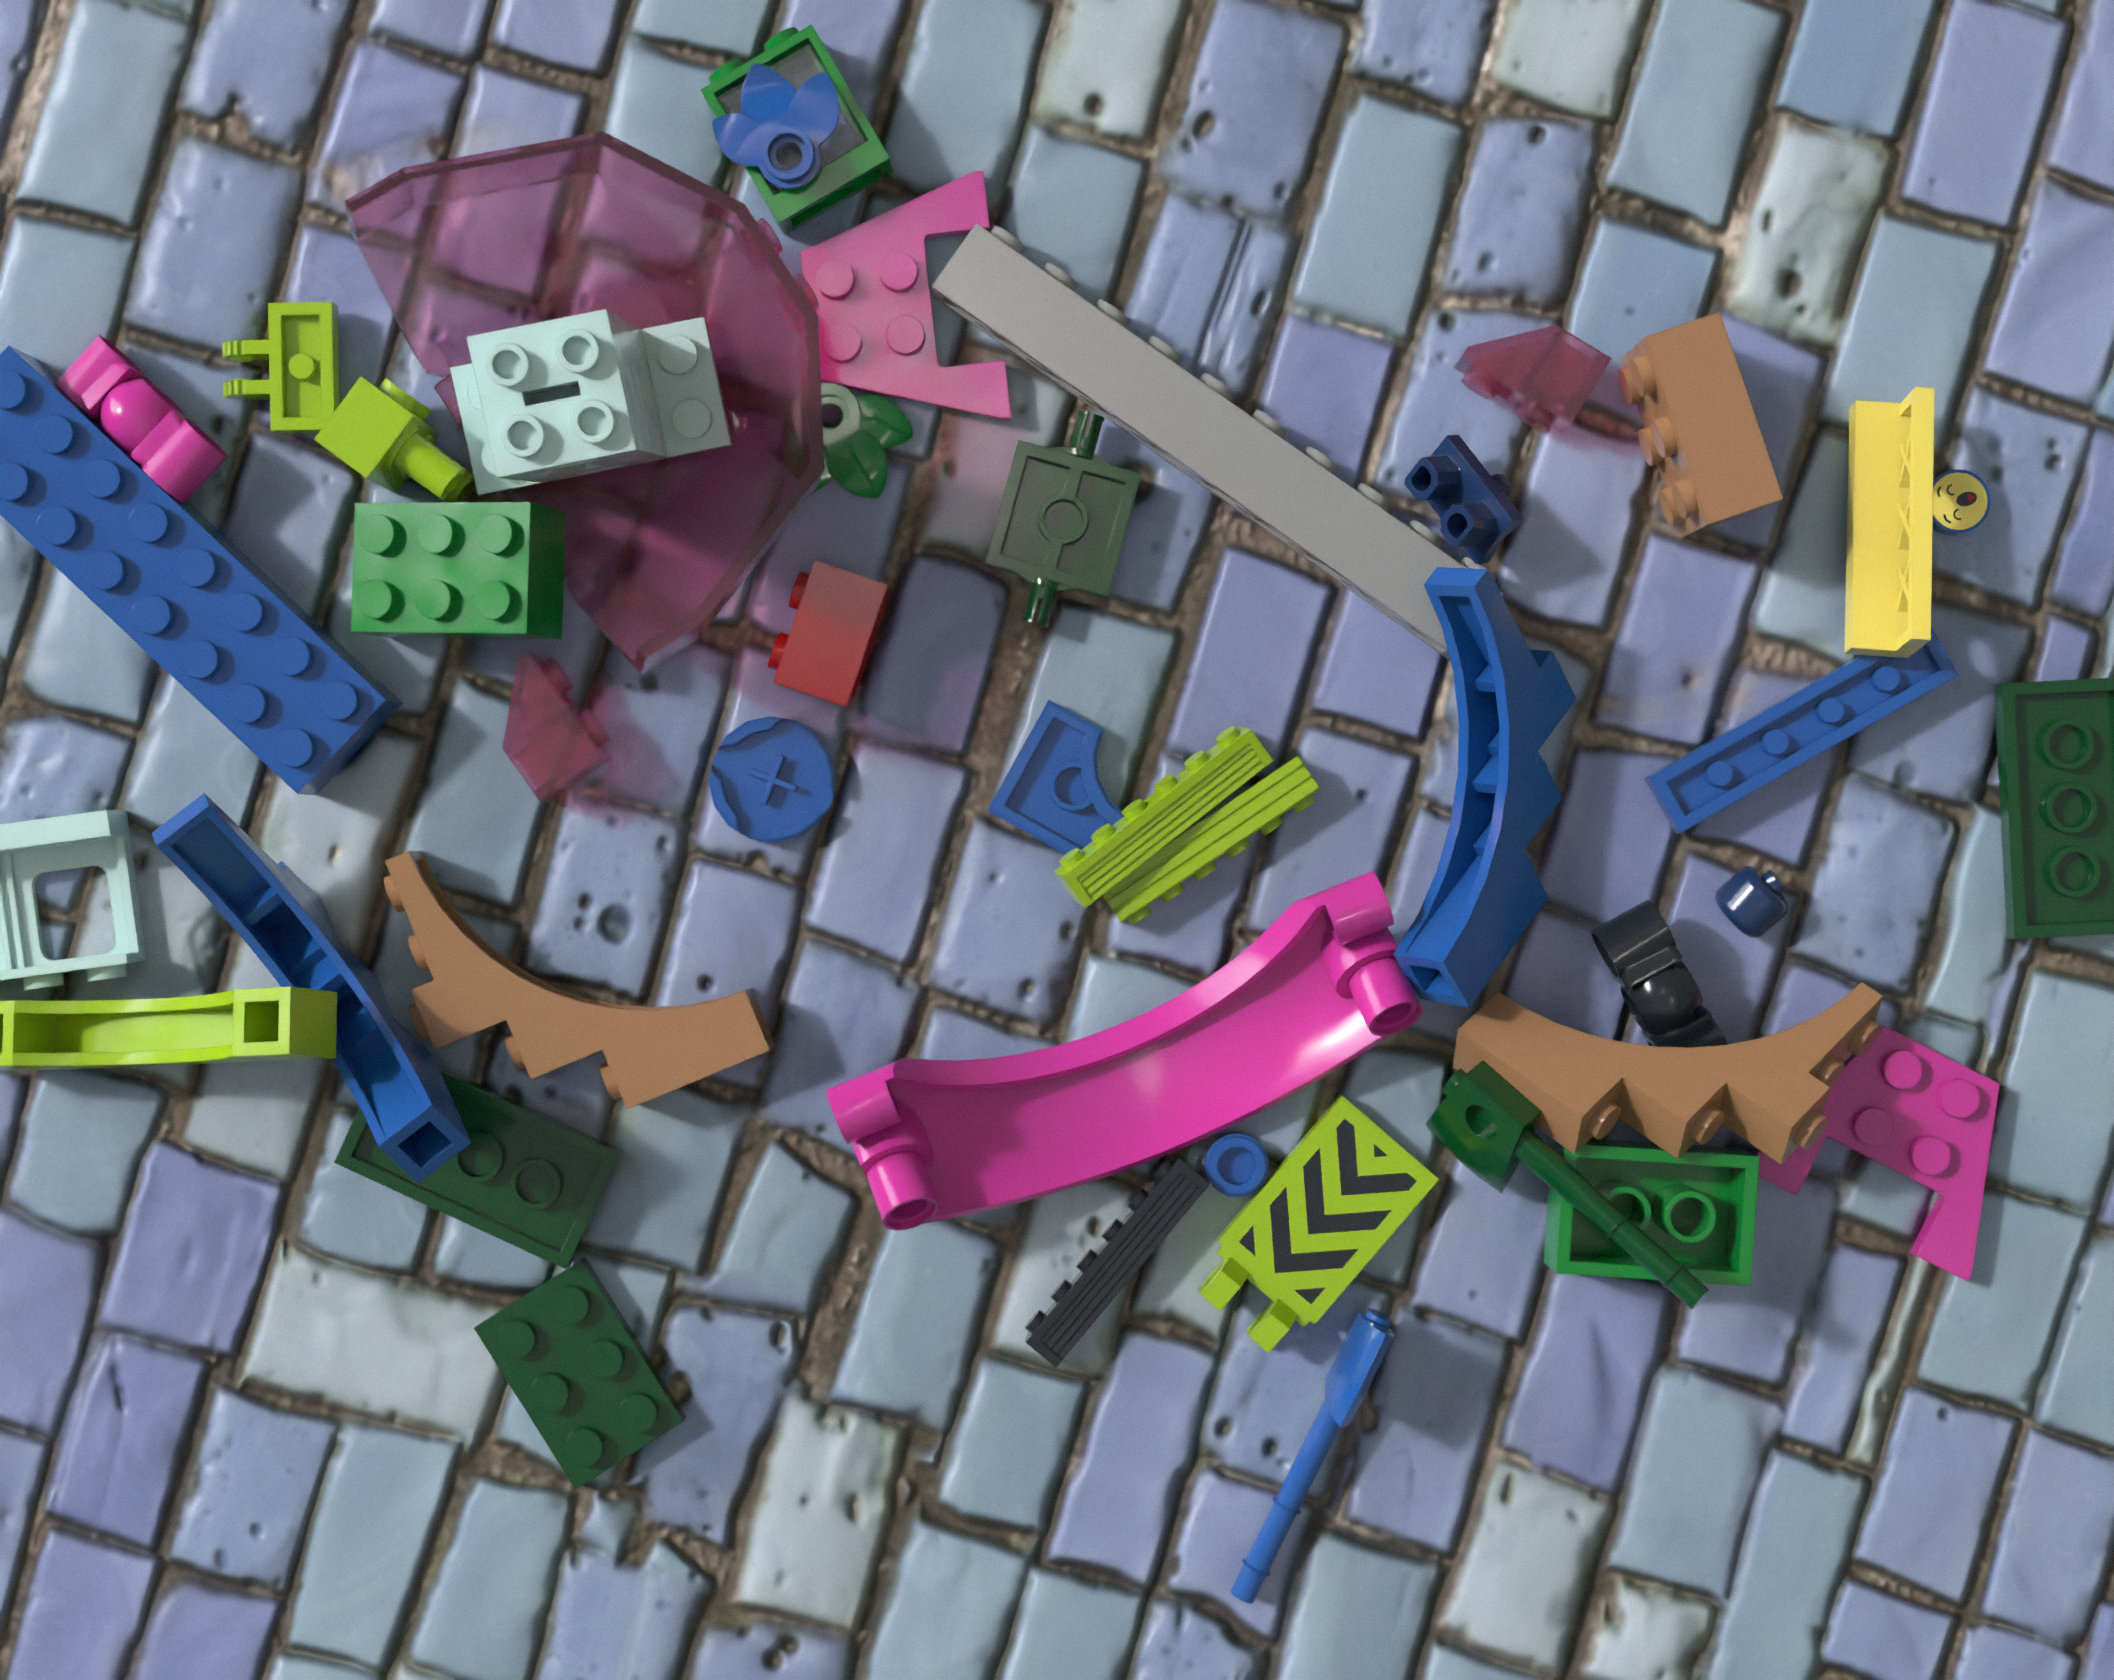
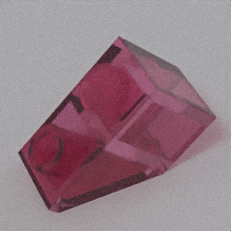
M1553 325L1468 346L1458 358L1453 368L1464 374L1461 382L1474 393L1488 400H1494L1499 395L1519 407L1516 416L1532 428L1543 433H1549L1553 428L1562 433L1573 423L1612 358L1558 325Z
M526 652L517 659L502 749L538 800L552 802L612 759L603 746L611 738L602 723L589 708L580 714L566 693L573 689L574 686L558 662L552 656L543 661L539 655Z

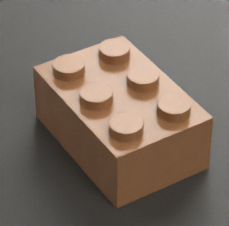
M1720 312L1646 336L1621 357L1623 368L1618 369L1619 385L1627 404L1630 406L1637 405L1644 428L1638 430L1640 447L1646 462L1650 466L1657 464L1665 487L1659 490L1660 506L1667 523L1670 526L1678 525L1681 537L1753 514L1783 499Z

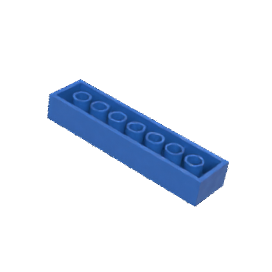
M8 345L0 354V515L297 794L317 795L403 703L188 501L185 504L179 502L154 482L143 471L140 464L135 462L129 453L102 430L100 422L88 416L83 409L55 383L57 378L35 357Z

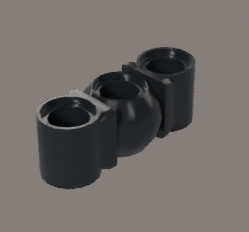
M1650 900L1643 901L1591 930V936L1597 950L1609 968L1612 977L1621 984L1620 990L1624 1001L1641 1027V1033L1647 1040L1648 1046L1694 1048L1728 1045L1711 1012L1702 1006L1703 998L1698 985L1688 968L1681 961L1682 955L1676 948L1675 940L1665 920Z

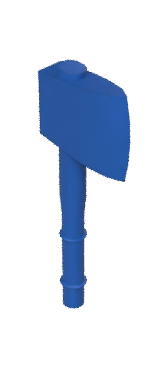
M1369 1308L1366 1315L1360 1312L1357 1313L1325 1378V1398L1277 1497L1272 1499L1274 1503L1247 1558L1242 1560L1243 1566L1230 1591L1232 1595L1243 1602L1252 1604L1266 1576L1271 1575L1269 1570L1296 1515L1301 1513L1300 1507L1340 1427L1350 1425L1388 1350L1394 1337V1332L1389 1328L1392 1319L1380 1311Z

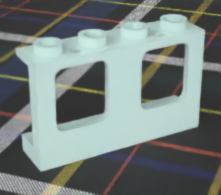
M103 810L0 824V981L23 978L24 990L64 985L63 972L86 969L88 982L126 977L127 963L147 961L127 811ZM91 866L103 868L106 872L116 938L114 948L108 953L62 960L48 958L43 949L35 889L37 878L46 872Z

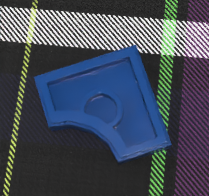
M1048 700L987 811L1064 854L1075 848L1082 850L1093 841L1091 835L1097 829L1108 823L1114 825L1124 817L1122 810L1110 801L1099 780L1097 752L1104 730Z

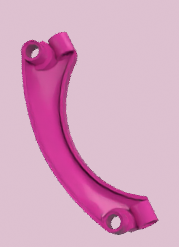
M1373 871L1367 872L1295 901L1255 942L1221 969L1170 1001L1115 1027L1054 1047L1017 1055L972 1060L901 1059L826 1089V1094L841 1134L847 1144L851 1142L853 1144L860 1167L868 1180L883 1225L890 1230H907L925 1223L975 1214L1036 1199L1134 1168L1203 1140L1275 1105L1346 1065L1391 1035L1409 1028L1422 1015L1423 1007L1409 979L1393 955L1398 946L1388 927L1394 925V918L1385 892Z

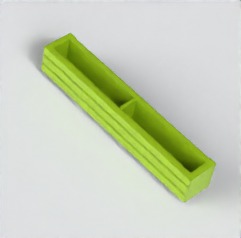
M1231 726L1225 729L1216 737L1217 744L1206 753L1204 750H1201L1189 757L1184 763L1186 768L1175 777L1171 774L1157 782L1153 787L1155 793L1144 801L1138 799L1129 804L1122 811L1124 817L1114 825L1108 823L1097 829L1091 835L1093 841L1082 850L1075 848L1065 854L1059 861L1061 866L1054 873L1073 899L1085 908L1090 906L1095 900L1273 762V759L1254 732L1243 726L1238 728Z
M1298 756L1294 757L1174 838L1102 896L1121 923L1128 919L1134 925L1152 912L1148 905L1161 897L1165 903L1185 890L1181 883L1192 875H1195L1197 880L1202 879L1218 868L1214 861L1227 852L1230 858L1249 847L1250 843L1247 838L1260 830L1265 836L1284 823L1280 816L1293 808L1296 813H1299L1316 801L1313 794L1320 789L1300 758Z

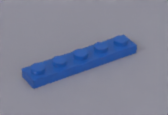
M1931 627V640L1909 658L1859 655L1644 779L1675 833H1682L1959 674Z

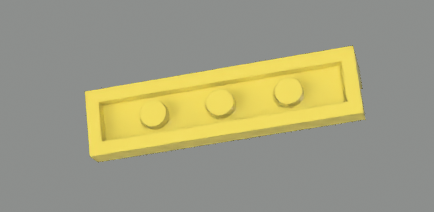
M1915 387L1901 403L1856 400L1849 408L1844 654L1909 658L1931 640L1935 388Z

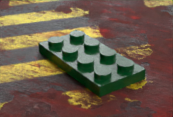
M2114 678L1995 684L1994 699L2007 938L2025 939L2114 934Z
M438 1066L471 1143L418 1183L378 1147L370 1126L359 1107L334 1163L564 1269L571 1266L623 1152L619 1148Z

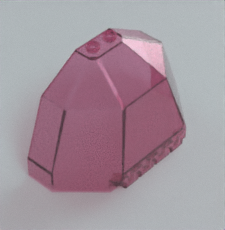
M604 131L404 167L347 199L345 204L350 232L426 374L444 378L434 386V389L459 426L462 425L450 367L472 363L466 338L468 336L603 309L611 311L639 329L700 317L706 318L732 446L503 491L508 502H533L566 511L564 578L569 576L567 589L579 607L641 675L697 641L817 488L825 469L818 315L815 312L819 308V303L806 279L799 273L792 277L779 257L783 252L782 246L770 224L764 218L756 221L744 203Z

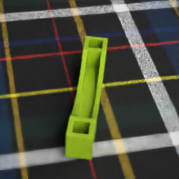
M290 986L233 989L208 995L157 999L0 1001V1071L336 1058L337 992Z

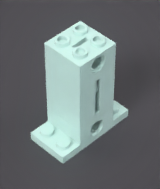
M603 309L468 336L466 338L472 363L450 367L476 489L480 496L733 445L705 317L639 329L611 311Z

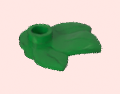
M833 382L818 383L804 392L797 405L796 418L801 432L790 450L791 471L807 494L820 490L833 477L840 486L852 494L866 498H878L883 492L887 478V457L884 449L902 444L913 437L911 424L905 414L893 402L881 395L855 397L850 390L840 384ZM826 403L836 404L841 413L838 423L831 427L822 426L818 421V411Z

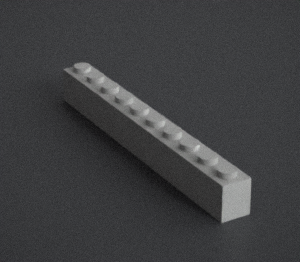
M977 223L973 226L933 283L932 290L935 299L1450 660L1442 626L1424 587V583L1437 567L1486 569L1485 567L1475 564L1468 557H1464L1461 563L1454 560L1439 549L1444 542L1442 538L1420 522L1412 520L1407 527L1387 512L1391 507V503L1380 493L1362 483L1355 490L1335 476L1339 467L1326 455L1309 446L1302 453L1282 439L1287 430L1272 417L1260 410H1255L1252 416L1248 415L1230 402L1235 394L1222 382L1207 373H1203L1200 379H1197L1180 367L1178 364L1183 358L1171 346L1154 336H1151L1146 343L1126 329L1130 320L1117 308L1101 299L1093 306L1076 294L1074 290L1077 288L1078 283L1063 270L1048 262L1041 269L1022 256L1026 247L1006 230L994 226L992 231L988 232ZM1490 572L1491 576L1495 581L1496 577Z

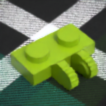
M333 302L268 303L269 340L222 342L223 358L231 359L234 362L269 360V380L238 378L232 381L223 382V397L233 400L270 399V431L276 434L319 433L340 404L338 306Z

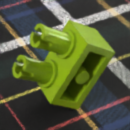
M360 376L314 438L315 441L366 479L395 494L409 477L430 490L440 499L448 502H465L476 487L474 475L435 446L440 432L425 422L432 411L387 378L378 388Z

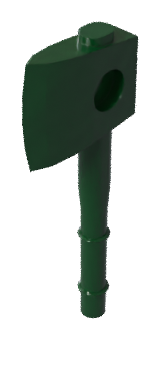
M1484 1060L1468 1073L1460 1068L1450 1077L1442 1089L1447 1096L1429 1118L1426 1126L1463 1165L1502 1193L1520 1161L1523 1162L1564 1200L1582 1212L1607 1234V1239H1613L1663 1284V1289L1667 1287L1691 1310L1706 1296L1709 1289L1684 1268L1685 1263H1678L1629 1219V1214L1624 1215L1579 1171L1534 1133L1542 1111Z

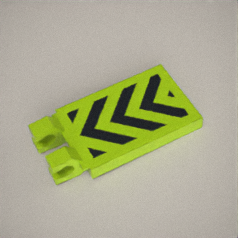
M1339 1095L1216 1238L1222 1244L1217 1253L1223 1259L1201 1284L1198 1291L1200 1295L1219 1311L1237 1293L1246 1279L1268 1296L1271 1301L1245 1331L1252 1340L1269 1353L1290 1330L1294 1321L1298 1322L1303 1328L1309 1321L1313 1324L1319 1321L1439 1179L1344 1096Z

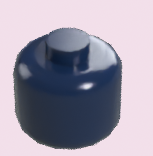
M1745 866L1719 887L1715 895L1716 903L1724 915L1743 934L1752 938H1759L1764 935L1788 911V903L1782 895V892L1787 887L1770 869L1763 874L1755 867Z

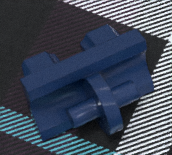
M1447 435L1433 454L1421 458L1405 478L1404 484L1415 499L1427 500L1441 518L1440 531L1452 547H1463L1475 564L1488 563L1494 556L1499 543L1524 520L1523 516L1508 498L1512 490L1508 480L1503 474L1490 475L1460 435Z

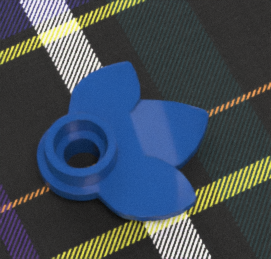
M754 63L751 65L742 86V113L723 115L712 121L716 141L721 151L730 160L739 165L759 168L763 176L774 186L786 190L802 188L812 182L817 176L822 164L821 145L832 135L838 126L840 110L835 85L829 75L822 72L811 77L796 91L793 85L779 73L762 64ZM788 146L797 147L802 152L801 162L791 169L782 167L778 161L781 150Z

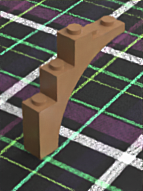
M407 851L385 860L390 873L389 876L384 877V885L388 897L397 912L406 911L415 933L408 937L411 953L418 967L423 972L430 970L434 979L410 990L415 1003L409 1005L410 1017L418 1035L422 1040L430 1038L434 1049L447 1046L507 1021L511 1033L504 1035L506 1048L515 1067L518 1070L526 1068L530 1079L602 1050L607 1062L600 1064V1072L604 1084L613 1100L622 1097L626 1109H630L776 1047L752 988L720 999L690 1005L663 1007L621 1005L587 998L558 988L528 973L501 955L476 933L455 909L437 882L422 851Z
M1861 982L1841 1001L1819 1015L1787 1030L1759 1039L1728 1045L1685 1048L1632 1044L1590 1035L1549 1020L1497 992L1458 1029L1453 1068L1456 1070L1462 1068L1468 1073L1484 1060L1542 1111L1536 1127L1573 1154H1576L1592 1137L1598 1140L1604 1138L1619 1118L1676 1159H1679L1696 1141L1701 1145L1706 1144L1717 1132L1720 1125L1723 1124L1776 1162L1782 1164L1799 1146L1805 1150L1812 1147L1825 1130L1829 1118L1823 1114L1829 1091L1843 1072L1844 1062L1852 1054L1859 1058L1862 1057L1879 1036L1881 1025L1875 1021L1883 996Z

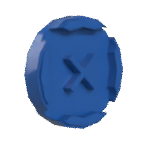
M768 716L746 721L725 736L713 758L708 781L713 804L729 827L749 839L779 843L800 838L821 823L833 804L837 775L832 754L818 734L795 720Z

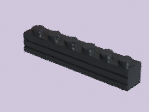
M1177 1155L1173 1161L1167 1157L1152 1175L1157 1180L1148 1191L1141 1188L1133 1196L1127 1205L1131 1211L1121 1222L1116 1218L1107 1227L1101 1236L1106 1240L1097 1252L1092 1249L1086 1252L1076 1265V1268L1080 1270L1071 1283L1064 1279L1050 1296L1055 1302L1046 1313L1039 1309L1026 1324L1025 1329L1029 1333L1026 1335L1025 1342L1055 1368L1210 1185L1209 1180L1180 1155Z

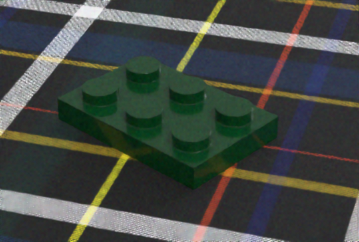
M586 1257L474 1327L575 1490L681 1424L686 1418Z

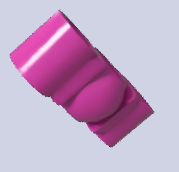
M98 335L55 382L88 416L100 422L102 430L129 453L130 457L140 464L143 471L154 482L183 504L192 497L228 458V455L193 421L183 416L182 410L157 388L134 362L101 335Z

